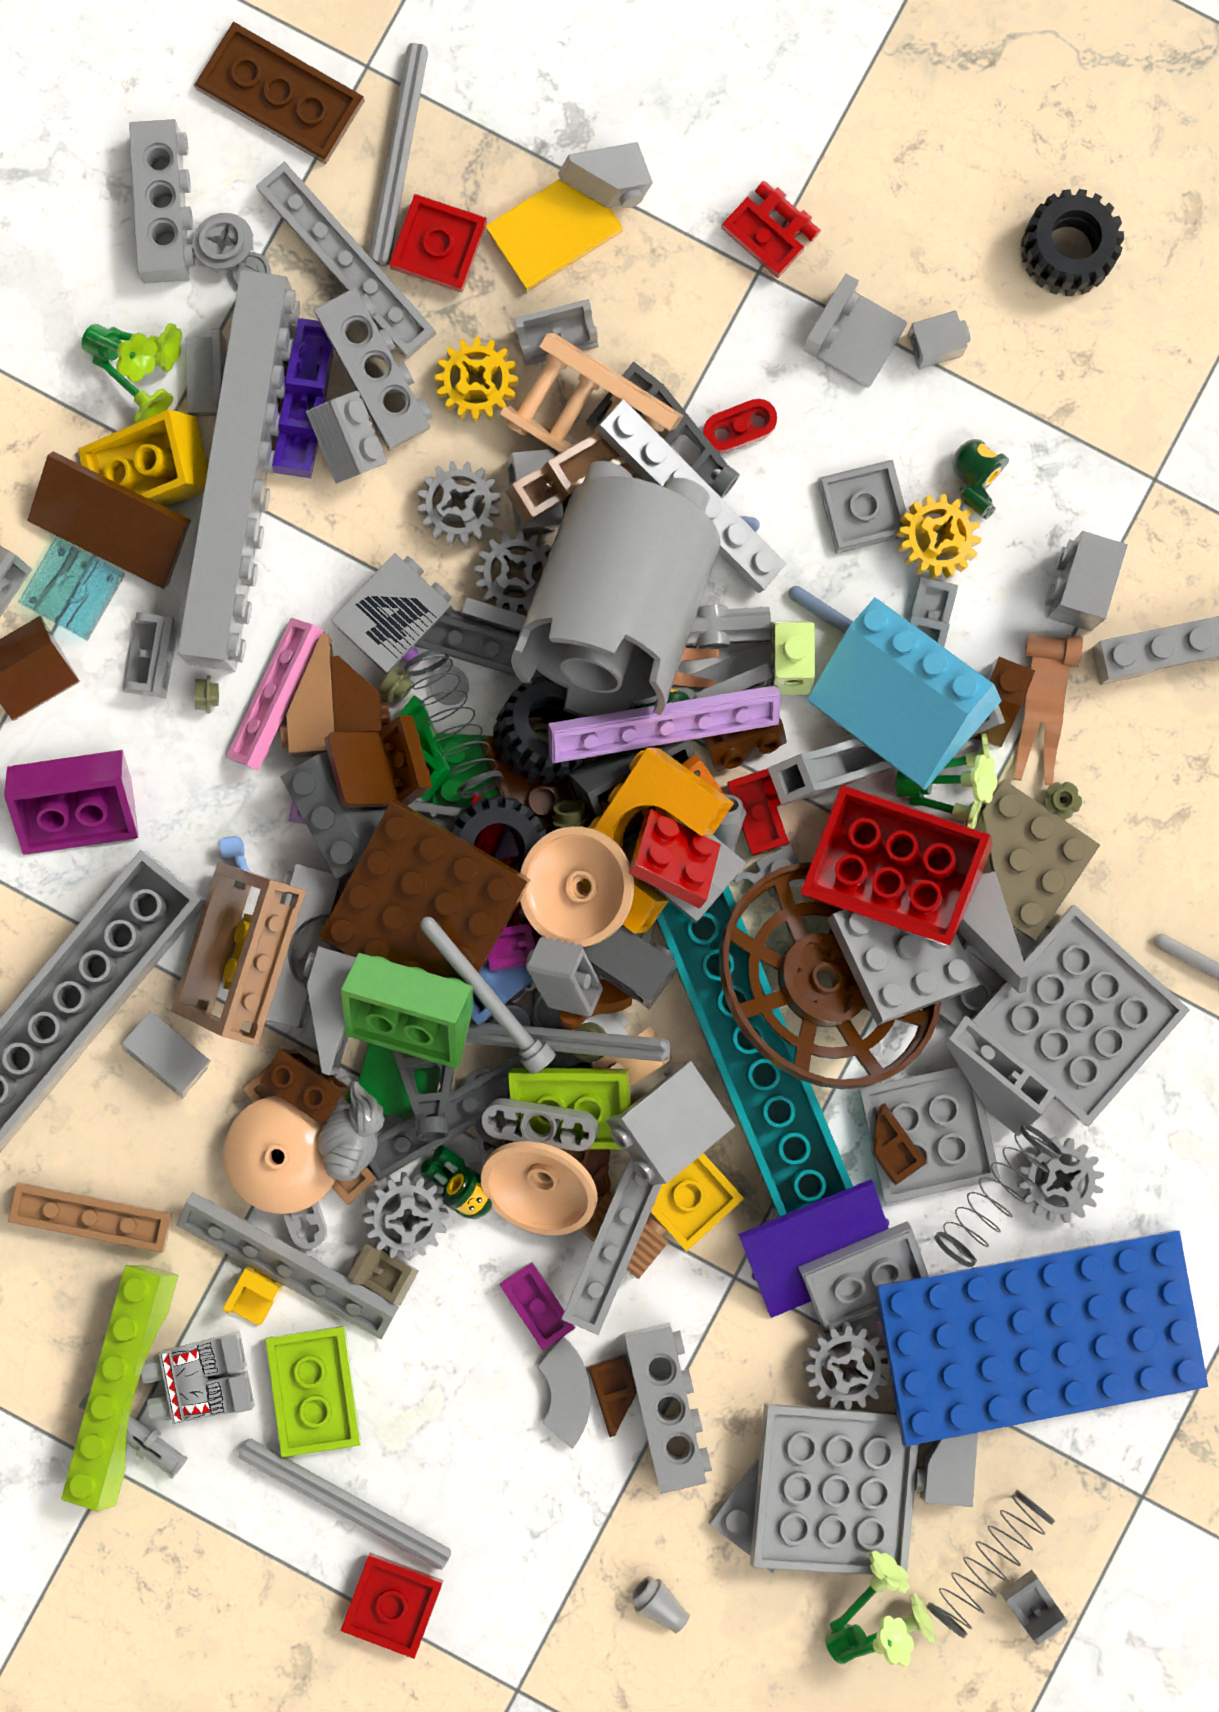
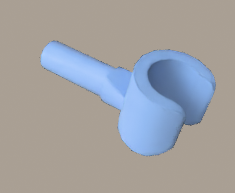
M237 836L222 838L220 840L222 858L235 857L238 868L250 871L245 859L243 840Z

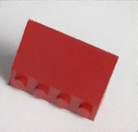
M841 785L800 894L950 947L980 881L993 846L991 835Z

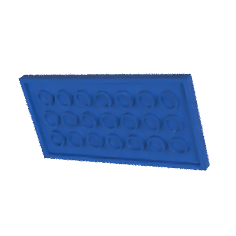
M1170 1230L874 1286L902 1445L904 1446L1209 1387L1180 1230Z

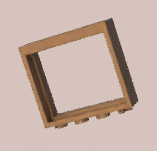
M217 862L171 1011L219 1036L258 1046L306 890L248 870ZM235 881L243 883L242 889L234 887ZM251 886L261 890L221 1018L211 1013L223 978L224 968L234 943V933L241 920ZM283 892L292 894L289 906L280 904ZM198 999L206 1001L204 1010L196 1007ZM242 1021L252 1023L249 1033L240 1029Z

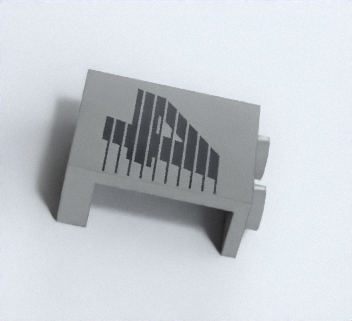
M396 553L330 619L333 625L386 675L396 666L400 667L398 662L444 614L450 616L453 613L452 606L448 603L452 599L450 594L437 582L430 586L421 577L424 572L423 569L412 558L406 556L402 560Z

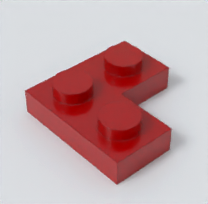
M768 768L728 781L727 786L730 795L739 798L746 810L742 830L751 856L789 844L777 807L782 805Z

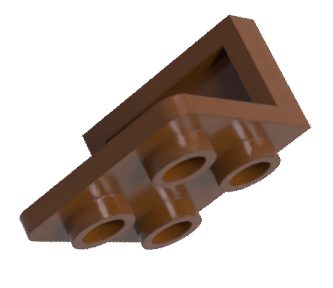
M399 715L380 732H331L325 737V745L339 798L345 807H388L390 801L394 799L408 806L432 788L430 772L425 763L420 745V736L416 730L412 715Z

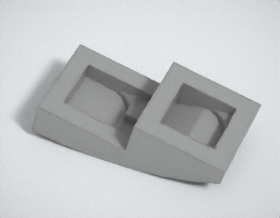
M920 576L909 622L944 647L958 585Z

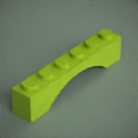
M125 1265L61 1500L94 1511L116 1506L126 1471V1437L135 1390L149 1350L169 1313L179 1275L147 1265Z

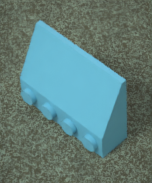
M876 597L872 599L849 626L807 698L813 706L924 791L1001 702L996 687L992 682Z

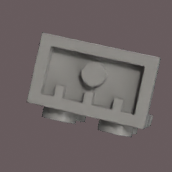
M845 273L808 335L803 351L869 388L902 335L907 322L857 293L856 289L859 280Z

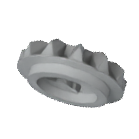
M218 213L208 217L198 226L193 237V249L203 266H208L216 272L220 269H228L233 272L234 266L241 262L246 263L249 252L254 250V235L249 224L242 217L232 213ZM228 234L233 245L226 246L220 254V249L216 242H223Z

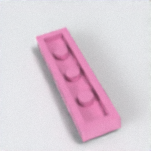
M290 619L226 755L227 758L249 768L259 770L263 760H265L269 753L270 745L279 726L285 719L288 706L300 684L319 637L323 634L324 630L298 619Z

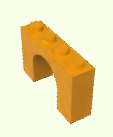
M647 747L645 751H640L632 760L629 766L631 773L624 784H618L609 795L608 803L610 805L604 814L597 816L588 828L606 834L623 850L624 832L632 818L646 808L657 806L671 813L699 835L713 836L734 802L661 749ZM633 876V902L628 916L622 925L634 934L648 933L669 900L644 881ZM586 879L582 883V890L587 894L591 889V885Z

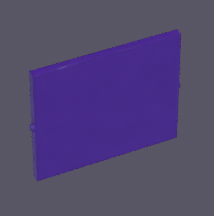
M870 1179L738 1234L753 1272L751 1275L752 1279L758 1284L770 1317L773 1318L811 1302L799 1271V1266L889 1229L890 1222L885 1218L874 1183Z

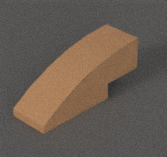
M596 433L549 460L539 469L514 482L505 493L526 525L568 500L575 488L583 483L591 463L607 461L621 466L626 461Z

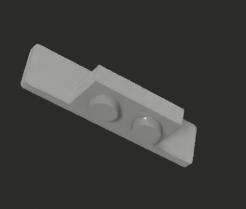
M771 641L690 674L716 681L714 686L696 688L672 685V688L685 692L690 699L767 687L766 685L771 683L773 679L771 672Z

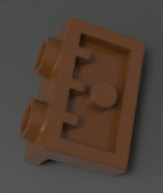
M780 716L779 725L702 738L710 753L716 772L736 768L748 759L760 754L772 753L787 743Z
M279 1049L260 1081L263 1086L320 1124H325L337 1105H350L351 1103L350 1086L333 1075L322 1073L320 1066L296 1050Z

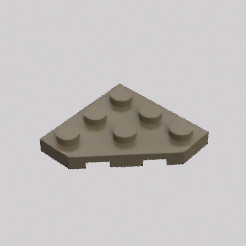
M1003 780L993 793L992 801L985 805L980 814L985 833L991 835L993 844L989 854L992 872H996L1012 926L1035 942L1100 847V844Z

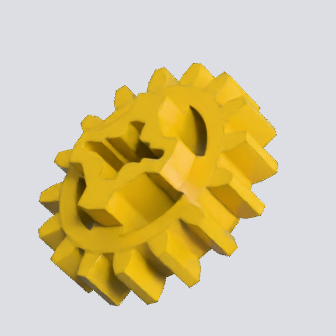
M475 337L473 346H468L465 340L461 339L459 351L456 352L453 348L448 347L446 351L449 360L439 359L437 362L438 367L444 372L435 374V382L444 385L437 390L439 399L448 397L445 403L446 410L449 412L457 407L458 419L463 420L467 413L472 414L474 423H478L480 414L484 413L490 421L494 420L493 410L497 408L502 411L503 407H506L504 399L515 400V392L509 388L517 386L519 382L518 376L510 375V373L516 370L515 361L505 362L508 357V350L504 348L496 352L495 341L492 339L486 347L481 346L479 337ZM470 357H484L482 360L469 359ZM454 369H456L460 376V381L453 390L451 378ZM500 370L502 373V384L498 391L493 384V379ZM469 374L477 378L483 375L485 387L477 382L471 384ZM470 400H484L485 402H483V403H470L469 401H470Z
M942 494L935 503L932 496L927 495L922 500V505L915 501L909 507L910 513H905L901 516L900 522L905 527H900L896 531V536L904 538V542L897 549L901 552H908L909 556L904 561L906 565L914 561L918 564L916 574L920 575L928 569L930 570L931 579L935 580L943 571L944 576L948 579L955 574V569L962 572L969 566L966 560L972 561L978 553L971 547L981 543L982 538L973 535V531L980 524L979 522H969L968 517L973 511L970 508L962 512L959 509L960 499H956L952 504H948L946 494ZM932 513L941 514V516L936 519H933L929 516H927L926 518L923 517L927 514ZM943 526V528H942V530H941V532H940V533H941V536H940V541H941V543L938 544V545L934 548V546H935V544H936V542H937V540H936V538H937V533H936L935 531H937L939 528H941V527ZM943 554L947 557L954 556V558L949 560H936L937 556Z

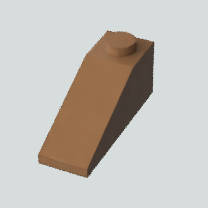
M329 634L320 635L286 714L287 725H281L282 748H288L289 754L292 757L316 756L326 752L325 737L331 732H335L331 670L333 642Z

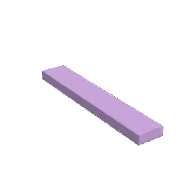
M774 685L667 703L661 715L653 713L655 706L548 723L549 757L552 763L779 725L781 693L778 687Z

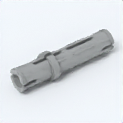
M90 1391L78 1406L80 1409H86ZM130 1415L126 1443L137 1450L136 1456L140 1459L146 1457L173 1479L186 1463L188 1457L182 1455L161 1439L162 1433L155 1429L152 1432Z

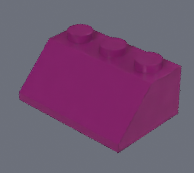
M123 750L7 766L4 797L23 855L138 838L139 832L132 780Z

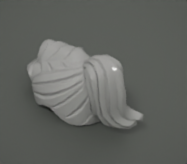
M355 1080L351 1084L350 1108L332 1113L323 1125L317 1141L318 1150L324 1157L322 1162L325 1165L324 1169L327 1175L341 1181L355 1180L359 1173L370 1164L378 1146L377 1132L383 1127L385 1120L383 1107Z

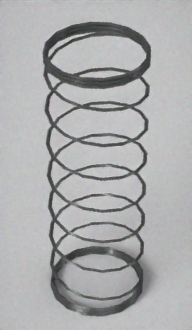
M445 648L431 649L409 660L404 666V671L409 676H419L441 667L448 659L451 661V666L446 673L421 679L412 686V689L417 690L430 686L447 674L458 677L459 682L453 690L431 695L423 699L419 706L424 707L434 704L454 691L463 692L466 695V699L460 707L436 713L427 719V723L441 721L462 708L473 711V717L467 724L446 729L438 733L434 740L448 738L466 726H478L481 729L480 735L474 741L454 746L442 753V757L455 755L474 743L487 744L488 751L481 759L462 763L449 771V774H457L469 769L481 760L494 761L496 767L493 771L477 775L457 788V793L462 798L483 794L499 785L503 780V774L500 771H495L498 766L497 761L484 758L490 750V744L484 741H477L483 732L481 726L469 724L475 716V710L470 707H462L468 696L462 690H455L460 683V676L448 673L453 665L452 659L449 658L448 650ZM438 653H446L445 656L428 657ZM442 657L440 661L429 667L409 671L410 674L407 673L409 667L416 663ZM442 675L425 686L414 688L415 685L426 679ZM449 692L444 697L434 702L421 705L425 700L431 697ZM456 709L441 719L429 722L431 718L441 713ZM462 727L461 729L457 730L456 732L448 736L438 739L436 738L446 731ZM469 744L455 753L444 756L446 752L454 748ZM475 762L474 764L468 766L465 769L451 773L454 769L462 765ZM499 776L495 781L483 788L461 793L480 784L489 777Z
M1022 1124L1019 1128L1020 1132H1016L1014 1135L1015 1141L1022 1151L1012 1147L1003 1148V1156L1010 1166L1000 1162H994L990 1165L991 1171L997 1180L988 1177L979 1179L980 1188L985 1195L970 1192L967 1194V1200L972 1209L965 1207L956 1208L955 1214L960 1224L945 1222L943 1225L944 1232H937L934 1236L936 1243L947 1255L966 1267H973L977 1259L966 1246L947 1234L945 1225L951 1223L963 1227L981 1245L989 1247V1244L962 1224L957 1216V1210L962 1208L972 1211L996 1232H1001L997 1225L973 1208L968 1196L970 1194L981 1195L989 1199L1002 1213L1008 1217H1013L1005 1207L985 1193L980 1183L981 1179H989L1001 1184L1013 1197L1024 1203V1199L1018 1193L1004 1185L997 1178L992 1168L993 1164L1004 1165L1014 1170L1024 1181L1036 1187V1184L1010 1164L1004 1154L1005 1149L1016 1150L1026 1155L1039 1168L1048 1172L1044 1165L1023 1150L1016 1139V1135L1021 1133L1034 1147L1051 1158L1059 1159L1062 1155L1060 1148L1049 1137L1031 1125ZM1026 1130L1032 1132L1033 1134H1035L1036 1136H1038L1040 1139H1038V1138H1036V1137L1030 1135ZM1039 1142L1043 1143L1044 1145H1046L1047 1147H1049V1148H1050L1051 1150H1053L1054 1152L1050 1151L1049 1149H1047L1046 1147H1044V1146H1043L1042 1144H1040ZM984 1219H986L987 1221H989V1222H990L992 1225H994L997 1229H995L994 1227H992V1226H991L988 1222H986ZM971 1233H973L974 1235H976L977 1237H979L985 1244H983L982 1242H980V1241H979L976 1237H974ZM940 1237L950 1241L971 1262L964 1260L950 1250Z
M1017 1489L1012 1495L1013 1500L1041 1531L1005 1510H1000L1004 1520L1028 1546L994 1526H988V1530L1016 1562L989 1545L975 1541L980 1552L1003 1577L976 1560L963 1557L968 1568L990 1592L961 1574L953 1572L951 1576L955 1583L977 1607L945 1588H939L941 1596L964 1622L931 1602H928L926 1608L937 1619L962 1638L967 1637L968 1633L951 1617L969 1629H972V1626L948 1602L941 1590L953 1594L983 1614L985 1612L960 1586L953 1574L966 1579L989 1595L997 1598L996 1594L968 1565L965 1558L979 1564L1002 1580L1009 1582L1008 1578L985 1555L977 1543L985 1545L1017 1566H1021L1020 1562L997 1539L989 1527L998 1530L1033 1551V1547L1010 1524L1002 1512L1011 1515L1038 1533L1045 1535V1531L1022 1508L1014 1496L1050 1525L1056 1522L1048 1513Z

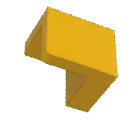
M248 1266L244 1269L222 1311L228 1314L235 1312L254 1324L261 1325L284 1285Z

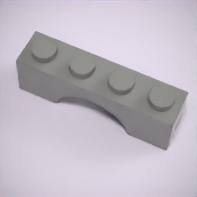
M1219 616L1099 641L1092 647L1100 685L1140 677L1174 666L1201 661H1218Z
M298 864L295 865L294 872L287 871L283 883L306 890V894L266 1019L296 1028H303L310 1000L307 986L300 980L293 966V946L299 933L308 924L320 918L330 917L339 900L345 879L336 880L335 876L331 873ZM283 892V894H287L284 905L289 906L292 894Z

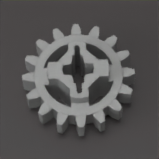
M450 461V471L444 472L439 466L435 467L437 478L435 480L427 476L424 478V482L429 488L428 491L418 490L419 499L426 501V503L417 506L419 514L428 515L422 521L424 528L427 529L435 526L433 537L437 540L443 534L447 535V543L450 546L453 545L456 538H461L463 545L468 546L469 536L472 535L479 541L483 540L481 529L483 527L490 531L494 529V524L489 518L500 517V509L492 506V504L501 501L500 493H490L496 486L495 480L488 479L483 481L485 469L481 467L473 473L471 472V464L468 461L464 464L463 469H457L455 462ZM454 480H466L472 484L465 486L456 484ZM441 488L443 491L442 502L437 504L434 509V498ZM458 497L461 501L465 500L466 508L460 511L457 506L453 507L452 499ZM485 498L483 513L477 519L475 515L476 505L480 504L482 499ZM453 521L462 523L464 527L455 528L446 524Z
M518 531L516 539L513 540L510 539L507 532H504L502 535L503 543L498 544L491 539L489 545L492 551L490 553L480 551L479 557L485 562V565L475 566L476 574L484 576L483 579L476 582L478 589L488 588L484 595L486 603L496 599V607L504 609L505 606H509L510 611L515 613L518 612V608L524 607L525 612L528 613L537 589L536 582L533 580V573L540 565H542L544 570L548 559L546 556L551 549L548 544L539 548L537 546L538 536L535 534L529 541L524 540L523 531ZM521 549L528 552L525 555L511 554L509 550ZM495 561H497L501 567V574L495 579V582H492V567ZM508 563L517 570L525 568L523 571L526 584L517 577L510 580L511 574ZM509 592H521L525 597L512 598L506 595Z
M1051 1137L1050 1139L1060 1148L1062 1153L1071 1155L1077 1161L1065 1165L1059 1159L1051 1158L1038 1149L1036 1155L1026 1152L1044 1165L1048 1172H1042L1041 1180L1036 1183V1187L1031 1186L1024 1180L1018 1182L1017 1187L1028 1190V1193L1023 1197L1024 1203H1031L1033 1201L1036 1203L1032 1210L1035 1215H1040L1044 1210H1047L1046 1220L1054 1222L1057 1214H1060L1062 1221L1069 1223L1072 1212L1080 1218L1085 1217L1083 1209L1085 1204L1094 1208L1097 1206V1203L1091 1196L1093 1193H1103L1104 1189L1095 1185V1180L1104 1177V1172L1094 1171L1093 1166L1099 1161L1098 1157H1085L1089 1148L1087 1145L1082 1144L1075 1150L1074 1139L1067 1138L1063 1146H1061L1058 1137ZM1024 1155L1030 1163L1028 1167L1019 1166L1017 1170L1035 1183L1038 1166ZM1056 1171L1064 1174L1070 1173L1064 1180L1066 1186L1064 1189L1059 1186L1050 1187L1057 1179ZM1085 1176L1084 1190L1080 1195L1078 1192L1080 1179ZM1052 1195H1058L1066 1205L1053 1206L1043 1199L1049 1198Z
M401 1172L399 1182H394L389 1175L386 1177L387 1187L383 1189L378 1185L373 1186L377 1195L376 1199L366 1198L364 1201L366 1206L372 1210L362 1214L364 1223L373 1224L365 1230L368 1238L377 1237L374 1245L379 1251L388 1246V1254L391 1258H394L400 1250L403 1252L405 1259L410 1260L412 1250L415 1249L424 1256L426 1255L424 1245L430 1243L437 1247L439 1243L434 1235L436 1232L446 1233L447 1231L445 1225L440 1222L442 1219L449 1218L448 1210L439 1208L444 1204V1197H442V1194L434 1195L438 1187L433 1181L423 1186L424 1178L421 1174H417L414 1180L410 1181L407 1173ZM413 1192L425 1197L430 1205L417 1203ZM396 1195L389 1205H385L392 1196ZM410 1209L412 1214L408 1215L407 1222H401L399 1217L404 1215V1210ZM382 1226H385L386 1229L393 1228L397 1231L398 1239L389 1236L382 1229ZM424 1226H427L426 1229H425L421 1234H419L418 1236H416V1234H417Z
M844 1322L842 1331L838 1332L832 1324L828 1325L829 1336L825 1338L817 1333L815 1335L819 1343L817 1348L813 1346H807L806 1348L807 1353L813 1358V1360L803 1362L804 1369L808 1372H813L806 1378L809 1387L817 1386L814 1393L819 1400L828 1395L827 1403L831 1408H834L838 1401H842L845 1410H850L852 1401L856 1400L864 1408L866 1407L864 1397L870 1395L878 1399L879 1395L875 1387L877 1384L881 1386H887L888 1384L886 1378L881 1374V1372L889 1371L888 1361L881 1360L886 1356L885 1346H877L880 1339L875 1332L866 1337L867 1329L862 1324L857 1327L855 1332L852 1331L849 1322ZM845 1342L844 1345L831 1349L833 1346ZM864 1348H867L871 1354L872 1367L862 1360L865 1354ZM851 1359L856 1368H846L842 1372L839 1365L841 1363L848 1364ZM822 1365L832 1372L829 1378L830 1384L826 1383L823 1379ZM863 1383L859 1387L849 1390L851 1387Z

